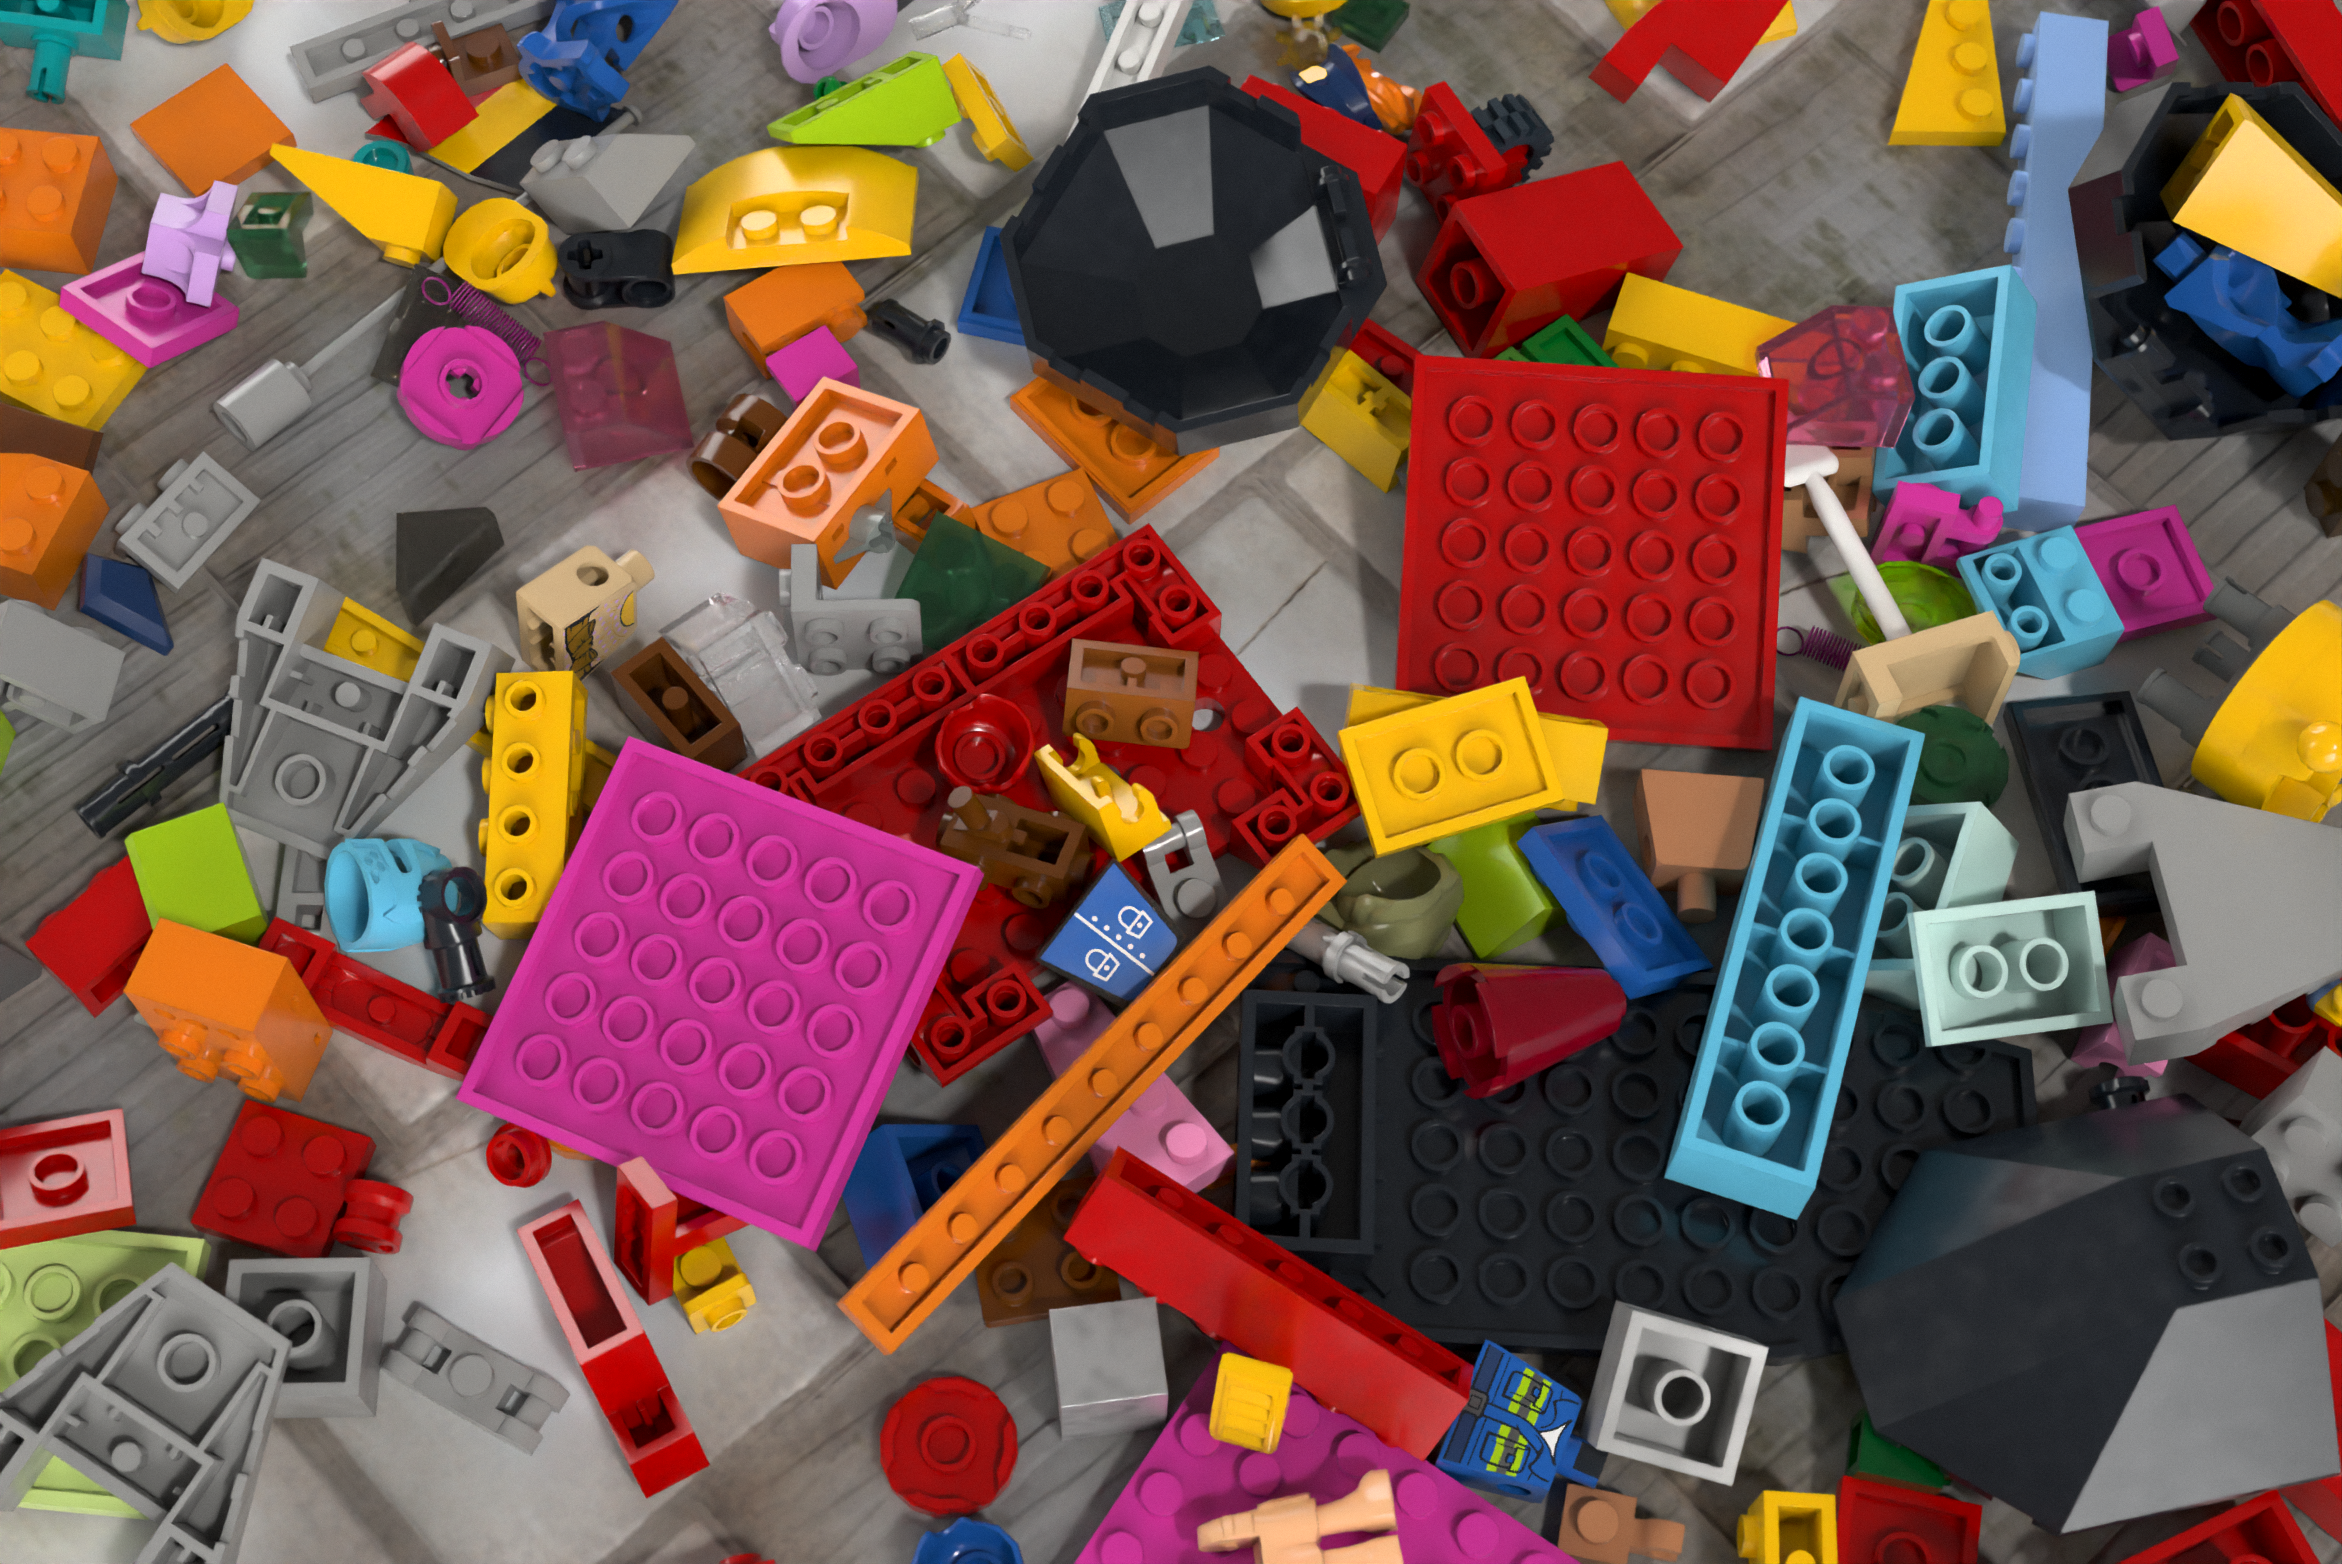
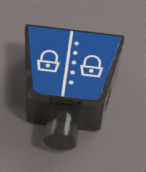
M1107 858L1031 958L1038 964L1126 1009L1172 962L1170 959L1182 945L1186 935L1121 863L1114 858Z

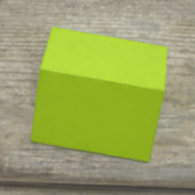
M224 802L131 833L124 840L153 930L159 918H164L252 947H258L271 923L243 841Z
M1535 812L1431 842L1425 847L1433 853H1443L1462 876L1465 898L1459 907L1454 923L1477 961H1489L1568 923L1566 911L1551 890L1534 877L1529 868V860L1517 845V842L1532 827L1542 825Z

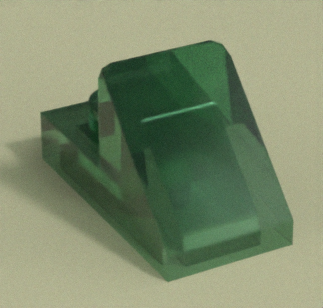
M311 191L252 192L226 229L228 242L249 278L294 279L307 277L308 269L303 231L314 215Z

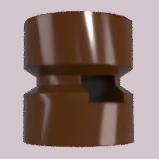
M746 393L737 394L718 418L715 424L717 432L707 433L686 462L688 472L695 482L708 494L721 502L786 423L788 418L769 402L757 396Z

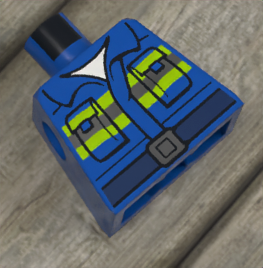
M1485 1340L1474 1366L1469 1401L1452 1422L1435 1467L1466 1487L1530 1503H1542L1556 1473L1594 1489L1609 1452L1596 1449L1585 1439L1571 1433L1583 1403L1578 1395L1496 1343Z

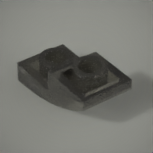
M416 263L408 277L395 315L387 330L370 375L397 388L400 382L401 366L414 343L432 329L445 326L444 329L457 328L462 316L459 313L465 307L467 301L457 313L456 310L470 293H467L454 310H452L467 289L460 295L452 307L449 306L464 286L446 305L439 306L429 302L425 298L421 287L426 278L437 277L443 280L449 286L451 296L462 283ZM432 279L425 282V291L432 300L440 303L448 300V291L442 283Z

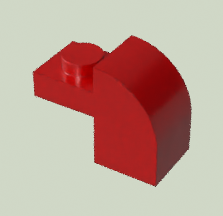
M407 42L362 72V75L373 91L360 99L373 120L390 114L416 153L434 148L479 117V114L449 71L431 52L418 43Z

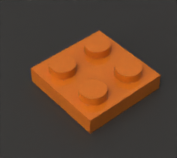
M1083 467L970 508L976 521L980 541L1011 606H1014L1119 542Z

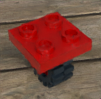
M1442 81L1426 87L1408 142L1404 171L1410 183L1418 187L1432 205L1439 223L1443 226L1454 202L1514 187L1513 184L1519 181L1524 184L1531 178L1528 172L1531 169L1539 170L1544 164L1541 157L1549 156L1552 150L1550 144L1554 143V136L1523 95L1518 94L1514 97L1512 93L1505 94L1501 102L1495 97L1488 100L1486 109L1482 110L1478 106L1470 114L1446 81Z

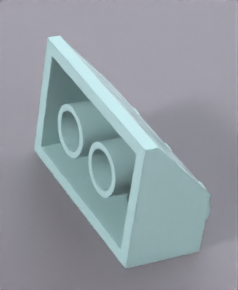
M1981 801L1908 806L1863 993L1909 1010H1921L1907 913L2002 901L2019 842Z

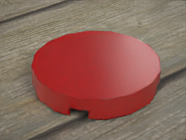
M961 1376L931 1378L917 1385L916 1389L908 1392L904 1398L901 1397L890 1408L880 1433V1462L893 1493L913 1511L936 1519L968 1517L991 1506L1009 1486L1019 1460L1017 1426L1006 1405L986 1385Z

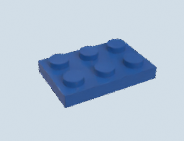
M1602 815L1534 826L1517 842V845L1529 860V868L1534 877L1551 890L1566 911V918L1571 928L1588 941L1604 963V971L1621 985L1630 1000L1676 988L1679 982L1692 974L1708 972L1713 968L1711 962Z

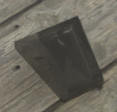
M487 507L397 513L396 591L408 620L416 627L505 545L495 514Z

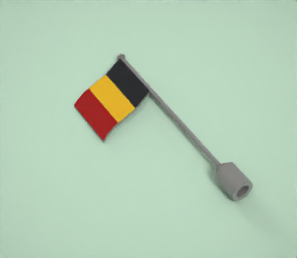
M524 79L468 97L479 117L434 148L417 154L469 180L518 194L520 196L514 201L526 207L534 199L519 183L533 167L530 163L531 158L541 146L551 140L564 141L579 139L586 135L595 137L619 134L631 123L638 126L642 121V112L635 105H626L623 107V110L610 106L603 122L596 123L586 115L565 109L548 101L531 88ZM390 114L364 133L366 139L393 141L415 152ZM444 255L300 368L291 361H287L283 365L276 359H269L213 403V408L222 424L245 448L250 451L257 450L311 407L312 403L307 393L312 390V385L308 377L420 290L426 278L436 277L449 266L444 261Z

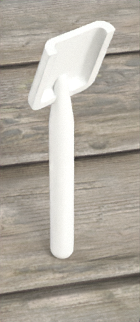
M1788 411L1784 487H1793L1805 483L1814 509L1886 640L1890 641L1913 634L1836 494L1823 478L1837 472L1839 467L1838 458L1792 412Z

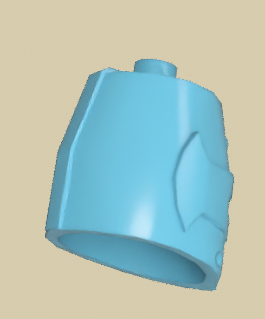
M345 839V842L338 844L332 850L327 862L324 887L325 908L332 932L338 940L340 948L347 953L384 952L423 942V937L428 934L422 913L418 909V907L422 906V901L417 902V896L422 893V891H418V886L424 884L422 881L423 877L428 876V873L431 871L453 868L449 859L445 855L440 854L439 848L414 839H391L387 842H384L382 839ZM450 880L445 889V902L448 909L453 914H456L459 892L457 885Z

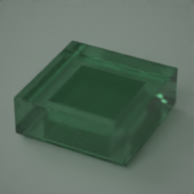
M1347 0L1333 15L1332 29L1380 54L1409 17L1410 4L1403 0Z

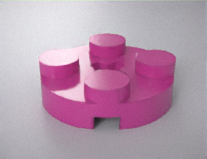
M465 325L464 329L456 327L444 329L445 326L425 333L409 350L400 369L397 398L411 422L423 434L436 442L451 445L458 450L467 451L498 438L509 428L518 415L524 396L522 380L519 375L521 368L517 356L512 349L494 333L484 328ZM465 373L470 375L474 379L470 389L477 396L472 399L465 396L456 398L449 392L451 385L446 381V376L451 374L459 379Z

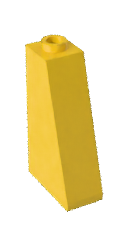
M2230 93L2160 193L2171 220L2342 299V195L2241 97Z

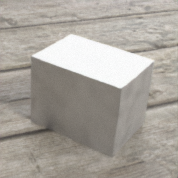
M1155 1297L1049 1310L1051 1351L1062 1441L1165 1428L1168 1388Z

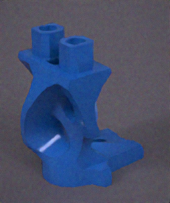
M555 0L557 4L547 27L541 33L539 31L528 33L517 44V48L523 56L518 63L519 73L531 88L548 101L565 109L586 115L596 123L603 122L611 104L620 102L630 86L615 69L604 60L606 55L610 56L614 66L619 71H626L669 17L679 0ZM626 15L631 17L633 23L632 30L626 41H620L617 38L616 27L620 18ZM578 19V22H577V25H576V28H575V31H574V34H573V37H572L570 30H571V28H572V26H573L574 21Z
M2181 226L2166 241L2167 245L2152 260L2174 282L2164 295L2169 307L2186 312L2210 338L2246 365L2265 369L2292 399L2297 400L2319 384L2327 382L2342 366V317L2314 323H2305L2296 319L2285 310L2292 302L2280 289L2277 276L2271 266L2184 226Z

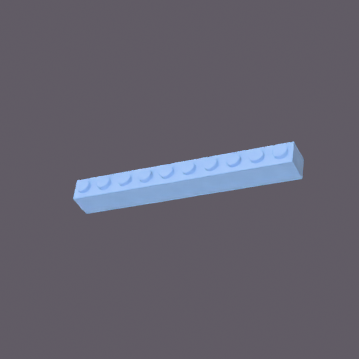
M2040 11L2032 33L2022 34L2016 55V67L2024 68V78H2020L2013 101V112L2021 114V124H2017L2010 147V158L2018 160V171L2015 170L2010 179L2007 205L2016 207L2015 218L2010 219L2006 230L2004 252L2013 254L2012 266L2037 302V314L2018 510L2001 514L2003 517L2002 527L2038 533L2048 532L2068 525H2072L2074 528L2085 508L2093 354L2068 188L2104 129L2109 21Z

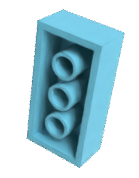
M2011 264L1896 286L1872 484L1873 494L1885 509L1898 481L1912 484L1929 483L1943 491L1961 494L1960 509L1969 510L1973 505L1979 504L1983 497L1993 496L2002 502V513L2018 510L2037 302Z

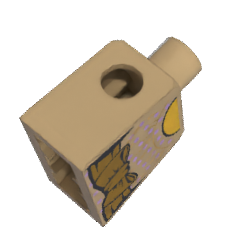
M586 545L516 591L522 660L536 672L574 671L582 682L622 645L637 628V592L655 577L654 570L649 561L640 552L630 549L614 562L596 546Z

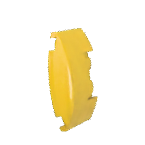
M843 144L783 145L755 151L735 158L712 170L693 185L687 187L671 264L673 274L911 255L919 182L918 169L882 153Z

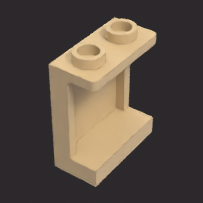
M1991 610L1852 651L1833 706L1893 724L1895 720L1963 701L1969 707L1980 728L1989 726L1994 723L2020 665L2019 646L2015 637L2009 631L2003 630L1994 611Z

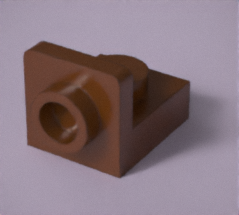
M442 20L430 23L436 45L428 47L427 50L444 65L467 98L523 79L518 70L520 60L502 23L452 40Z

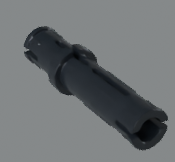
M230 689L224 693V696L188 723L178 728L171 736L138 761L133 763L128 759L118 767L120 774L98 790L85 802L74 807L77 815L95 836L103 839L107 836L106 833L127 819L143 805L147 804L153 807L162 800L160 792L224 744L225 736H230L234 700L229 698ZM211 726H214V729L176 759H172L173 755ZM160 767L159 772L153 775L146 782H143L140 786L134 789L133 792H131L129 795L123 798L120 802H117V799L121 795H123L134 785L138 784L140 781L146 778L147 775H149L155 769Z

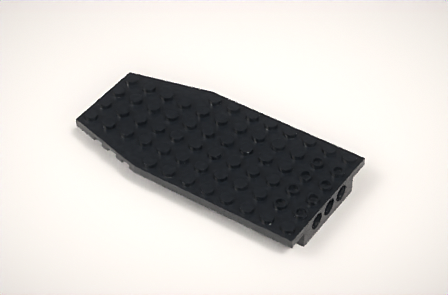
M1281 950L1240 992L1235 1143H1237L1233 1181L1232 1216L1447 1350L1480 1352L1485 1340H1489L1508 1352L1516 1354L1601 1358L1617 1300L1749 1337L1769 1348L1764 1366H1782L1843 1354L1847 1352L1831 1307L1832 1301L1923 1149L2038 1124L2032 1050L1995 1039L1926 1047L1923 1025L1911 1022L1912 1016L1888 1009L1882 1014L1859 1007L1816 1187L1798 1219L1795 1220L1664 1178L1719 973L1696 972L1679 982L1676 988L1631 1000L1625 994L1626 1013L1621 1018V1024L1616 1033L1493 1096L1472 1099L1463 1093V1091L1471 1088L1463 1077L1457 1079L1450 1078L1436 1046L1432 1026V1006L1443 1004L1445 987L1434 988L1438 973L1444 967L1458 963L1595 968L1604 970V967L1438 958L1407 959L1387 956L1407 965L1410 975L1409 978L1405 979L1396 974L1393 975V977L1408 984L1396 1001L1384 1003L1377 996L1349 981H1343V983L1333 981L1324 974L1323 967L1293 951ZM1251 1160L1271 1162L1269 1166L1251 1170Z

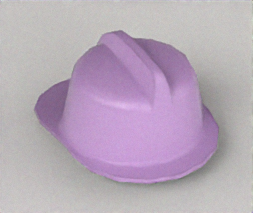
M785 0L777 13L776 21L768 29L771 38L781 47L782 65L788 75L800 83H817L821 78L831 76L841 68L870 54L882 45L893 30L898 15L897 0Z

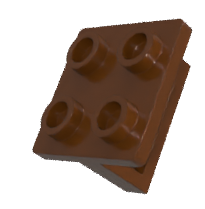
M1097 1176L1058 1181L975 1267L983 1323L987 1328L1050 1319L1049 1310L1122 1301L1118 1273L1107 1266L1102 1267L1090 1263L1078 1253L1074 1245L1063 1239L1076 1208Z

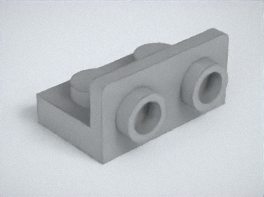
M204 451L190 465L182 458L179 459L157 484L163 491L162 495L149 508L145 507L141 502L137 503L114 529L121 535L114 552L123 560L128 556L132 557L175 594L182 589L261 503V500Z

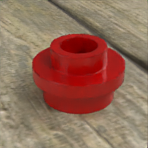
M509 1122L501 1126L488 1143L486 1161L490 1172L500 1183L506 1186L527 1188L540 1183L547 1177L552 1165V1152L547 1138Z

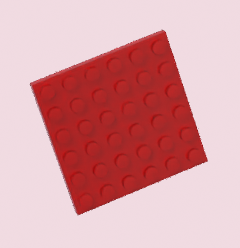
M1415 354L1412 374L1394 689L1451 698L1525 676L1536 711L1601 721L1609 729L1606 743L1759 753L1772 751L1789 379Z

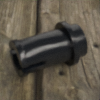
M892 298L885 300L877 309L875 314L886 321L883 323L878 319H873L872 330L874 333L882 335L912 352L913 360L919 364L926 362L936 364L944 357L951 342V334L945 331L943 322L937 319L928 321L900 305L898 301Z

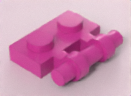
M1898 481L1870 543L1869 556L1874 565L1927 577L1932 566L1936 565L1948 568L1949 573L1953 577L1963 579L1956 566L1958 558L1988 549V544L1997 538L2002 528L2003 517L2001 514L2003 512V504L1998 498L1987 496L1983 497L1979 504L1973 505L1969 510L1960 509L1961 494L1943 491L1929 483L1912 484Z

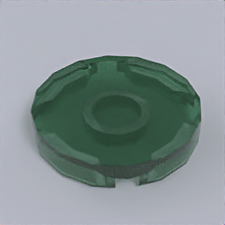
M1934 705L1922 708L1919 713L1911 714L1909 717L1906 715L1895 724L1925 734L1908 806L1981 801L1989 811L1993 809L2008 782L2009 757L2004 745L2000 748L1998 741L1992 736L1995 731L1986 721L1962 708Z

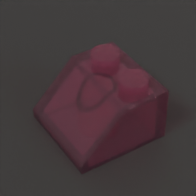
M1831 305L1757 346L1754 356L1759 377L1789 379L1786 445L1895 447L1914 402L1915 393L1892 307Z
M604 320L543 332L563 432L575 472L694 448L670 341Z

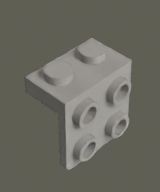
M791 544V569L779 570L780 607H783L785 637L794 636L799 671H812L819 675L833 676L839 675L846 670L874 669L882 674L895 675L904 673L923 661L921 608L917 600H824L817 544Z

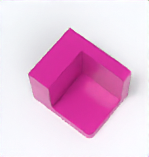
M826 325L821 326L766 359L767 370L790 398L793 413L823 376L861 389L858 366Z

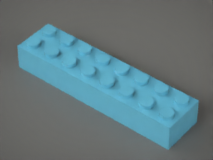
M1799 697L1782 738L1754 842L1748 872L1744 879L1664 1178L1795 1220L1798 1219L1815 1190L1925 738L1924 733L1808 698Z

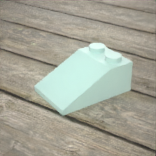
M2095 890L1907 913L1926 1047L2114 1023Z

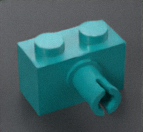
M0 0V39L6 46L35 49L26 95L44 103H48V96L52 95L51 102L53 104H63L66 98L65 89L71 57L80 55L121 61L130 10L126 0Z

